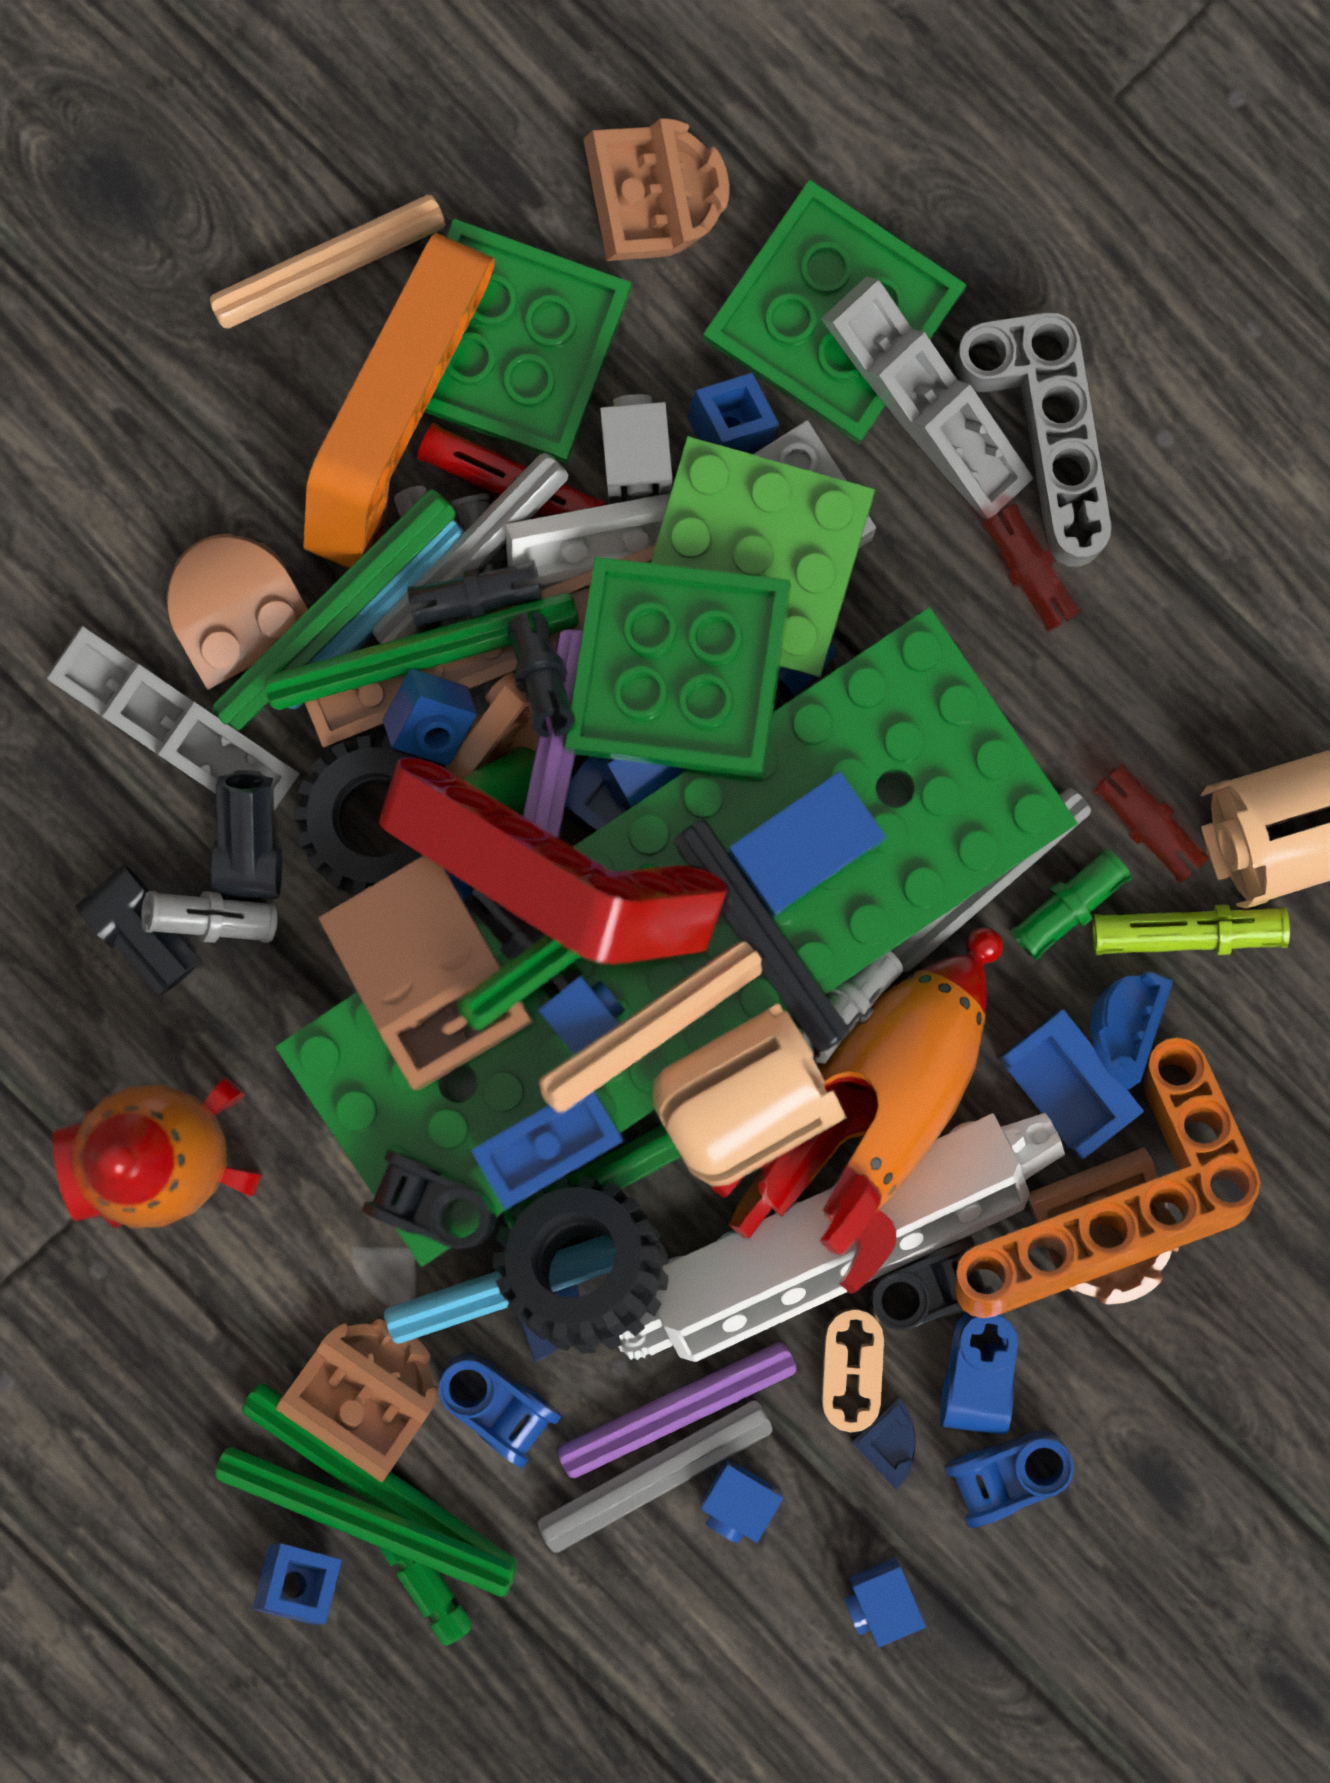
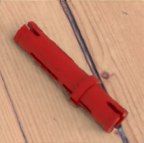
M432 423L427 430L417 455L418 460L426 461L499 496L527 468V466L500 455L489 448L449 432L436 423ZM463 456L465 458H468L491 470H494L502 475H505V477L501 478L471 463H468L458 457ZM563 484L551 497L566 504L560 505L548 499L531 518L536 519L539 515L546 517L604 506L606 502Z

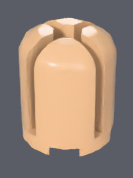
M1330 750L1232 780L1208 785L1201 793V797L1212 794L1211 811L1213 823L1201 826L1207 854L1217 879L1222 880L1231 877L1238 891L1246 899V901L1236 903L1237 906L1250 908L1266 903L1270 899L1330 881V823L1271 841L1266 829L1330 808Z
M779 1003L663 1068L653 1080V1107L690 1173L712 1187L731 1184L845 1119L843 1110L834 1092L827 1093L823 1086L825 1081L812 1058L814 1055L787 1011L783 1012Z

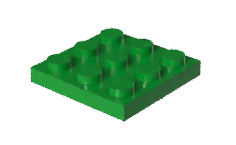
M809 179L704 332L703 341L860 445L886 405L852 363L821 318L867 276L878 279L911 328L925 332L931 341L965 291L967 284Z
M453 219L447 238L494 257L495 265L487 289L424 413L538 454H549L556 460L568 464L630 296L632 282Z
M595 557L571 705L575 715V724L567 732L565 743L567 753L764 778L791 593L790 580Z

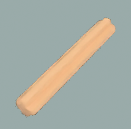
M425 195L212 294L210 305L220 325L223 328H231L443 229L445 226L444 216L436 199L432 195Z
M737 942L544 1075L539 1081L542 1097L555 1111H565L759 976L762 972L760 955L747 942Z

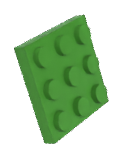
M688 436L651 563L790 580L791 593L780 668L821 679L875 495V489Z

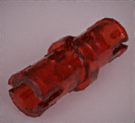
M1015 503L1003 509V514H1001L1013 535L1008 533L997 514L986 520L981 526L984 531L988 532L1012 572L1007 575L1014 587L1018 585L1022 587L1043 622L1044 629L1049 633L1060 627L1061 623H1063L1050 601L1055 602L1066 622L1079 615L1082 610L1076 605L1053 568L1052 564L1056 562V559L1050 550H1042L1019 512L1020 508Z
M1124 763L1119 764L1109 773L1126 794L1121 795L1105 777L1092 791L1099 795L1130 827L1131 831L1128 836L1137 845L1144 842L1175 876V880L1178 883H1182L1193 873L1176 852L1181 851L1197 869L1207 861L1210 855L1203 851L1170 817L1174 810L1165 801L1158 804L1127 770V766Z

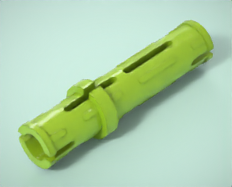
M1228 904L1214 905L1213 911L1157 912L1125 915L1093 914V949L1095 955L1213 949L1216 955H1230L1232 949L1288 948L1290 940L1289 915L1286 907L1230 910Z

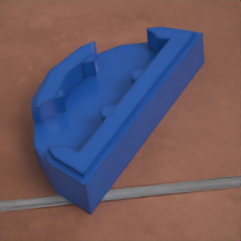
M1145 972L1141 976H1126L1115 981L1101 992L1092 1007L1090 1031L1095 1051L1108 1073L1128 1090L1141 1081L1173 980L1154 972Z

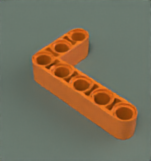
M434 233L431 236L315 458L306 487L304 550L349 569L383 535L390 478L487 289L495 265L494 257L438 233Z
M1182 1038L1164 1040L1152 1051L1143 1081L1146 1098L1178 1167V1171L980 1244L965 1252L958 1263L954 1286L956 1300L964 1311L975 1317H994L1229 1229L1246 1219L1259 1194V1174L1206 1056L1199 1046L1190 1040ZM1167 1065L1180 1066L1189 1074L1191 1081L1179 1086L1169 1084L1163 1080L1159 1074V1069ZM1192 1122L1205 1123L1214 1130L1217 1139L1212 1143H1197L1189 1138L1184 1126ZM1223 1179L1232 1181L1241 1189L1243 1199L1232 1203L1224 1202L1214 1195L1210 1184ZM1159 1202L1172 1203L1181 1211L1183 1221L1170 1226L1161 1224L1152 1216L1150 1207ZM1096 1225H1111L1120 1232L1123 1237V1243L1115 1248L1100 1247L1090 1237L1089 1230ZM1038 1247L1052 1248L1061 1256L1063 1265L1053 1271L1039 1270L1033 1266L1028 1254ZM986 1269L997 1274L1003 1286L995 1293L981 1294L971 1288L967 1278L976 1270Z

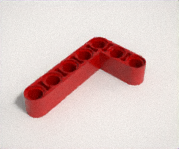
M401 758L397 761L378 821L380 827L568 949L585 958L602 963H622L698 953L707 950L729 887L720 877L691 866L677 865L612 872L447 769L417 758Z

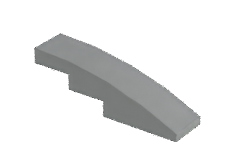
M866 276L821 318L852 363L898 422L982 518L990 520L1034 479L972 386L955 378L925 332L911 328L878 279Z
M80 626L45 677L214 793H216V782L219 776L229 775L237 770L260 771L262 775L273 778L275 810L300 774L228 724L224 725L218 717L83 626Z

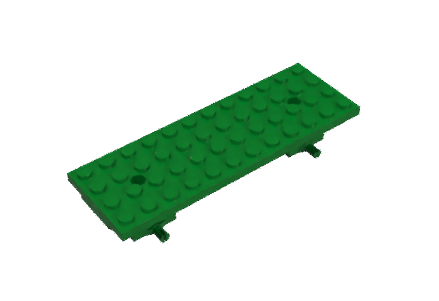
M929 607L773 712L764 778L688 769L573 846V848L612 872L636 870L644 863H651L657 867L690 866L675 845V838L690 825L701 820L708 822L729 853V847L840 771L886 838L883 843L874 849H869L791 903L779 915L773 917L827 994L1076 826L1078 822ZM720 910L707 950L703 952L622 963H602L580 956L573 963L584 973L581 977L590 988L601 980L626 1010L616 1018L620 1024L728 948L740 942L741 939ZM475 913L472 914L499 963L504 967L514 957L508 960L500 951V948L503 946L501 942ZM763 971L759 976L595 1089L620 1133L655 1110L653 1107V1080L663 1068L778 1003L783 1012L787 1011L789 1016L793 1017ZM538 987L522 999L534 1023L421 1090H413L358 992L275 1047L373 1196H375L388 1165L384 1155L387 1149H391L442 1171L443 1175L480 1190L494 1204L496 1216L507 1209H504L471 1150L547 1107L549 1103L544 1100L540 1093V1079L574 1055L538 1011L550 1001L547 997L548 995L541 987ZM460 1198L453 1202L446 1216L447 1224L451 1231L461 1237L469 1236L479 1226V1210L468 1199ZM395 1228L421 1267L451 1248L418 1233L412 1234Z

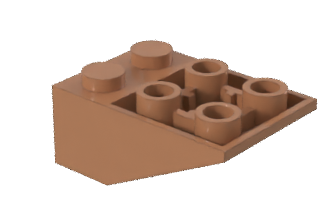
M425 856L415 860L319 917L325 932L374 1024L413 1090H421L534 1023L522 1000L482 1030L471 1028L466 1019L459 1013L457 1006L459 1000L501 969L502 966L445 869Z

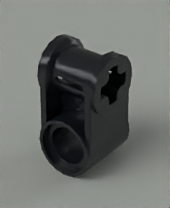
M387 1149L384 1155V1159L388 1163L373 1200L365 1201L361 1212L412 1234L418 1233L447 1247L461 1249L477 1246L489 1238L495 1229L497 1216L495 1206L486 1194L443 1175L442 1171L426 1163ZM460 1198L470 1200L479 1210V1226L468 1237L456 1235L447 1224L446 1216L448 1209L453 1202Z
M968 1235L872 1280L867 1288L865 1297L867 1309L871 1315L886 1327L903 1331L913 1329L941 1316H949L964 1311L956 1300L954 1291L956 1274L952 1263L957 1272L960 1259L965 1252L975 1245L972 1235ZM979 1270L974 1271L968 1276L967 1281L976 1292L981 1294L995 1293L992 1286L984 1284ZM905 1282L913 1292V1305L905 1315L895 1318L889 1317L882 1307L883 1292L892 1283Z

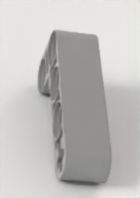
M1058 313L1035 314L985 322L973 326L965 333L955 356L954 370L957 378L961 382L970 384L975 392H991L1021 387L1048 548L1051 555L1058 562L1066 566L1080 567L1094 560L1107 545L1111 536V520L1080 336L1077 328L1069 318ZM1041 335H1049L1056 338L1062 346L1063 357L1055 361H1046L1039 358L1032 348V340ZM978 345H988L999 353L1001 366L992 371H983L976 368L970 360L969 350ZM1052 396L1067 400L1074 412L1073 419L1066 423H1055L1049 420L1042 409V401ZM1061 458L1075 460L1082 467L1084 481L1075 486H1067L1060 483L1053 473V462ZM1087 498L1089 501H1084L1077 510V517L1080 529L1083 531L1091 530L1093 535L1085 543L1084 547H1079L1077 538H1066L1064 533L1067 532L1074 522L1072 504Z

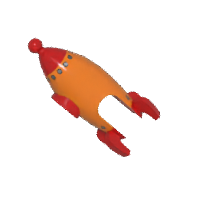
M987 927L975 929L968 935L966 941L967 953L965 955L952 956L928 965L881 994L870 1008L873 1009L871 1017L865 1023H857L848 1036L839 1043L825 1063H817L816 1058H813L825 1081L824 1088L827 1093L834 1092L843 1110L845 1119L759 1167L762 1173L750 1185L729 1223L742 1238H750L772 1208L782 1217L830 1160L840 1145L850 1138L864 1136L823 1208L824 1215L831 1224L819 1242L831 1253L842 1255L855 1241L856 1252L847 1271L839 1282V1285L850 1294L858 1291L877 1273L891 1255L896 1244L895 1226L892 1220L879 1209L907 1180L955 1113L976 1068L985 1025L987 1002L986 974L983 968L985 964L997 960L1003 950V940L994 929ZM743 1177L729 1185L713 1186L711 1189L725 1198Z
M224 1077L216 1085L203 1103L195 1096L165 1085L129 1086L105 1097L94 1109H88L83 1122L55 1129L52 1144L56 1173L64 1202L72 1219L77 1222L102 1217L114 1229L123 1224L132 1228L163 1227L195 1213L217 1191L220 1182L241 1193L254 1196L259 1187L263 1172L249 1168L226 1166V1138L216 1118L218 1113L239 1102L245 1096V1093L228 1077Z

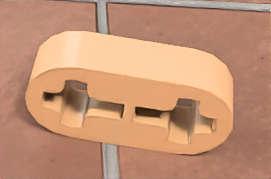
M855 1307L843 1309L834 1314L827 1324L824 1337L821 1394L823 1411L829 1422L839 1430L850 1433L866 1429L878 1417L881 1406L884 1350L883 1330L877 1319L866 1310ZM857 1319L860 1320L863 1331L872 1333L871 1344L865 1343L860 1345L858 1365H847V1346L842 1342H836L837 1331L843 1332L848 1330L850 1320ZM847 1374L858 1375V1393L864 1398H869L868 1407L858 1408L855 1419H845L842 1408L833 1406L832 1403L834 1396L845 1394Z

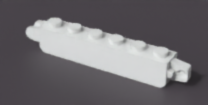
M992 1113L977 1121L962 1123L949 1134L936 1139L907 1180L879 1209L892 1220L895 1226L896 1244L891 1255L869 1281L1024 1210L1030 1196L1025 1180L1065 1155L1058 1132L1047 1114L1043 1113L1000 1127ZM836 1184L834 1187L802 1202H794L782 1217L776 1212L774 1215L763 1219L750 1238H742L735 1230H731L723 1234L714 1243L686 1256H677L669 1259V1263L663 1264V1270L669 1277L667 1290H658L656 1298L661 1303L655 1316L648 1312L643 1315L639 1321L646 1328L636 1337L629 1330L619 1336L623 1344L619 1346L620 1351L625 1352L630 1360L632 1358L638 1360L641 1357L645 1359L647 1354L653 1355L674 1346L680 1358L697 1362L848 1292L839 1285V1282L847 1271L856 1252L855 1241L842 1255L831 1253L819 1242L831 1224L825 1217L823 1208Z

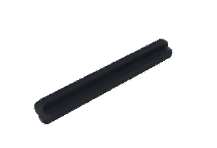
M701 820L683 830L675 838L676 847L691 867L708 871L727 883L729 887L721 907V912L741 941L747 942L753 950L758 952L762 960L760 963L763 973L816 1050L820 1052L827 1051L844 1040L850 1033L849 1026L708 822Z

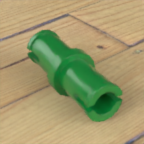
M1104 848L1099 856L1066 884L1061 881L1057 882L1049 889L1052 896L1017 926H1013L1009 930L1018 945L1034 961L1041 958V955L1075 925L1082 928L1092 920L1090 912L1125 882L1128 883L1132 879L1127 867L1110 849Z

